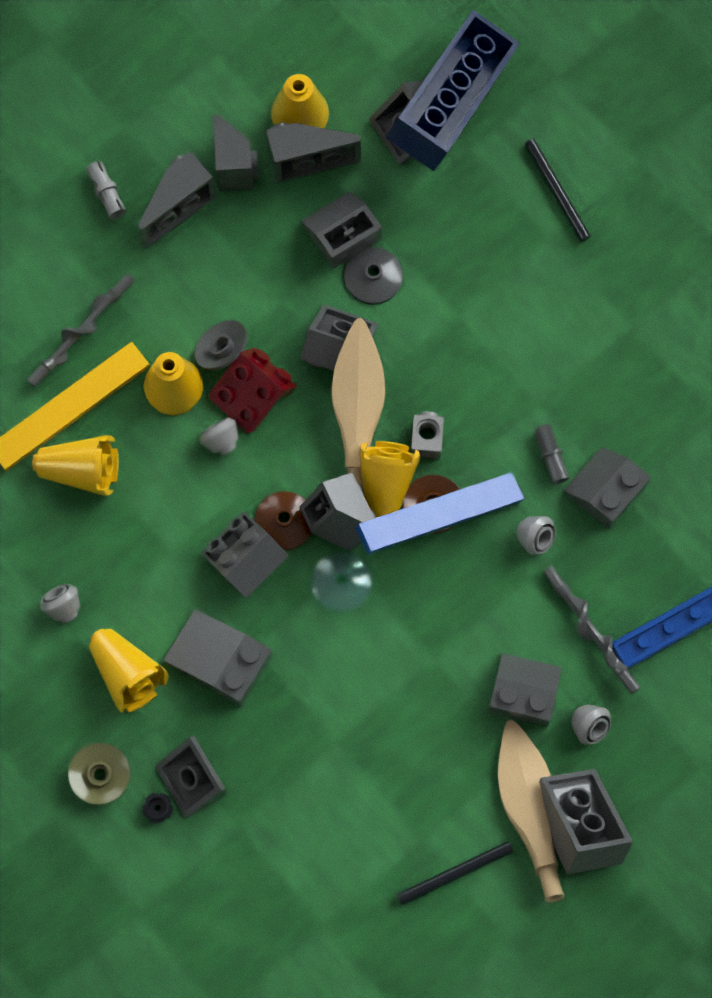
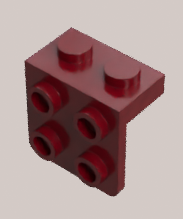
M255 348L240 352L239 357L231 363L209 393L210 400L231 419L235 420L247 433L256 431L277 401L291 395L297 387L291 381L292 377L288 372L274 366L264 351Z

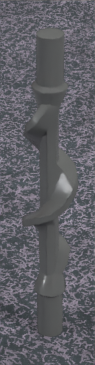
M126 273L113 288H109L106 294L98 295L92 302L90 315L77 329L67 327L62 330V345L50 358L41 361V365L28 377L27 382L35 388L49 372L53 371L56 365L65 363L68 359L67 350L83 333L96 332V318L108 305L117 302L122 294L135 282V279Z
M553 566L544 570L543 574L556 590L555 593L566 601L579 618L577 624L578 634L585 640L597 643L605 654V662L613 669L616 677H619L631 695L639 691L641 687L628 671V667L620 662L613 652L611 635H600L588 618V602L582 598L575 597L571 593L569 584L563 581Z

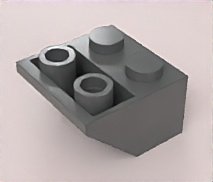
M351 191L301 220V224L332 269L382 240L381 225L368 206Z
M353 473L322 482L299 506L311 533L348 551L354 550L362 543L355 527L359 523L376 518L375 513L370 509L363 495L361 485L356 481Z
M245 511L233 518L228 527L218 537L212 539L201 552L245 598L289 556Z

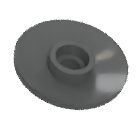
M370 247L349 259L344 271V280L348 291L354 298L367 304H380L390 300L397 294L402 284L403 271L400 262L392 253L382 248ZM371 268H376L379 274L371 276L368 271Z
M227 320L209 328L201 336L195 348V360L200 367L206 370H218L234 362L239 357L240 352H243L248 341V333L244 325L235 320Z

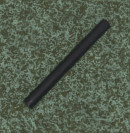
M534 138L528 140L524 145L581 242L588 240L591 237L590 233Z
M506 841L396 894L402 906L512 853L513 849L509 841Z

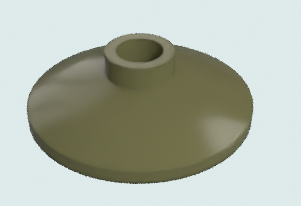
M93 743L79 750L71 760L68 771L69 783L74 793L81 800L94 805L108 804L118 799L125 792L130 781V766L125 755L118 748L106 743ZM99 770L106 772V777L102 781L95 779V773Z

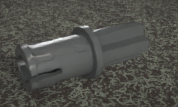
M546 424L537 427L534 433L542 453L540 459L545 461L552 485L569 480L570 477L561 455L563 454V449H559L551 425Z

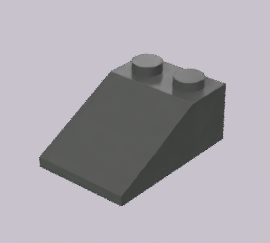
M279 123L266 130L268 154L276 183L361 162L360 135L298 123Z
M191 151L185 156L179 155L171 161L170 167L167 168L138 224L142 245L145 249H148L216 198L213 177Z
M195 609L163 661L241 708L272 659L273 654L272 649L252 637Z
M596 769L540 778V788L554 847L567 874L623 864L633 841Z

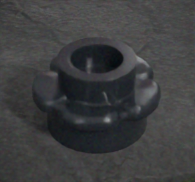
M163 793L150 794L145 799V804L142 807L144 816L150 818V821L153 823L164 822V819L170 818L173 813V806L170 804L171 799ZM160 805L161 809L156 811L155 806Z

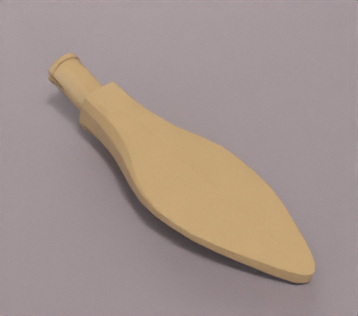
M358 318L354 321L347 334L334 368L332 403L343 439L345 469L348 470L347 474L353 473L356 481L362 487L360 445L368 442L367 447H371L384 407L385 380L381 359L366 322L362 318Z
M509 720L503 731L498 763L501 801L510 822L518 832L530 855L535 874L541 881L545 902H557L564 898V893L562 892L557 873L559 865L539 783L540 778L551 776L540 752L524 730L515 721Z

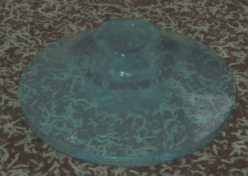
M337 552L324 557L317 564L312 574V590L316 599L324 607L333 611L347 612L358 608L366 601L371 591L372 577L368 566L362 559L351 553ZM345 575L348 580L345 584H338L336 582L337 576Z

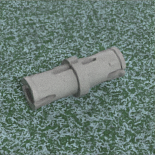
M102 161L91 163L86 167V172L96 189L94 193L97 199H101L111 220L121 218L126 214L127 210L118 196L116 183L109 178Z

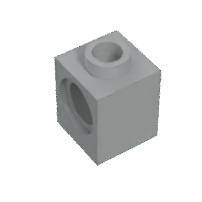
M428 411L421 412L420 415H414L412 454L417 450L420 453V458H441L444 417H439L437 413ZM423 429H431L436 436L426 440L419 433Z

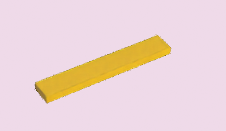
M131 341L0 437V465L6 472L150 367L148 361Z

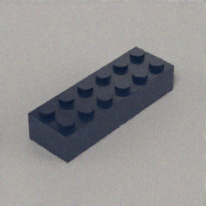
M472 10L385 138L434 172L506 66L520 42Z

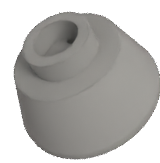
M228 417L211 425L200 434V443L212 453L220 452L221 455H225L237 447L235 442L239 439L236 422Z
M529 516L521 521L517 527V539L530 555L536 556L545 553L555 540V525L552 519L547 516Z
M62 584L51 589L41 599V611L54 621L67 623L73 620L78 615L77 611L80 608L78 589L70 584Z
M590 704L577 708L572 715L571 725L578 740L582 744L590 745L604 739L611 728L610 712L604 707Z

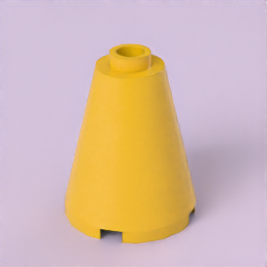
M295 74L286 80L275 98L271 108V117L274 125L279 123H298L325 129L329 117V108L325 98L311 79L303 74Z
M166 352L157 357L147 372L144 380V392L148 402L157 411L167 415H180L190 411L201 399L203 379L193 363L176 353Z
M111 435L42 447L38 450L37 454L33 455L32 468L37 472L39 478L98 495L109 496L114 491L109 489L111 482H117L118 448H112L110 441H116Z
M376 441L375 447H367L368 442L360 445L359 455L363 495L370 509L375 513L376 518L400 510L419 463V451L415 450V453L412 454L409 452V446L387 441Z
M100 629L91 636L89 650L115 706L121 713H124V709H127L130 713L144 707L158 695L154 690L159 684L163 687L166 685L169 675L165 668L113 629Z

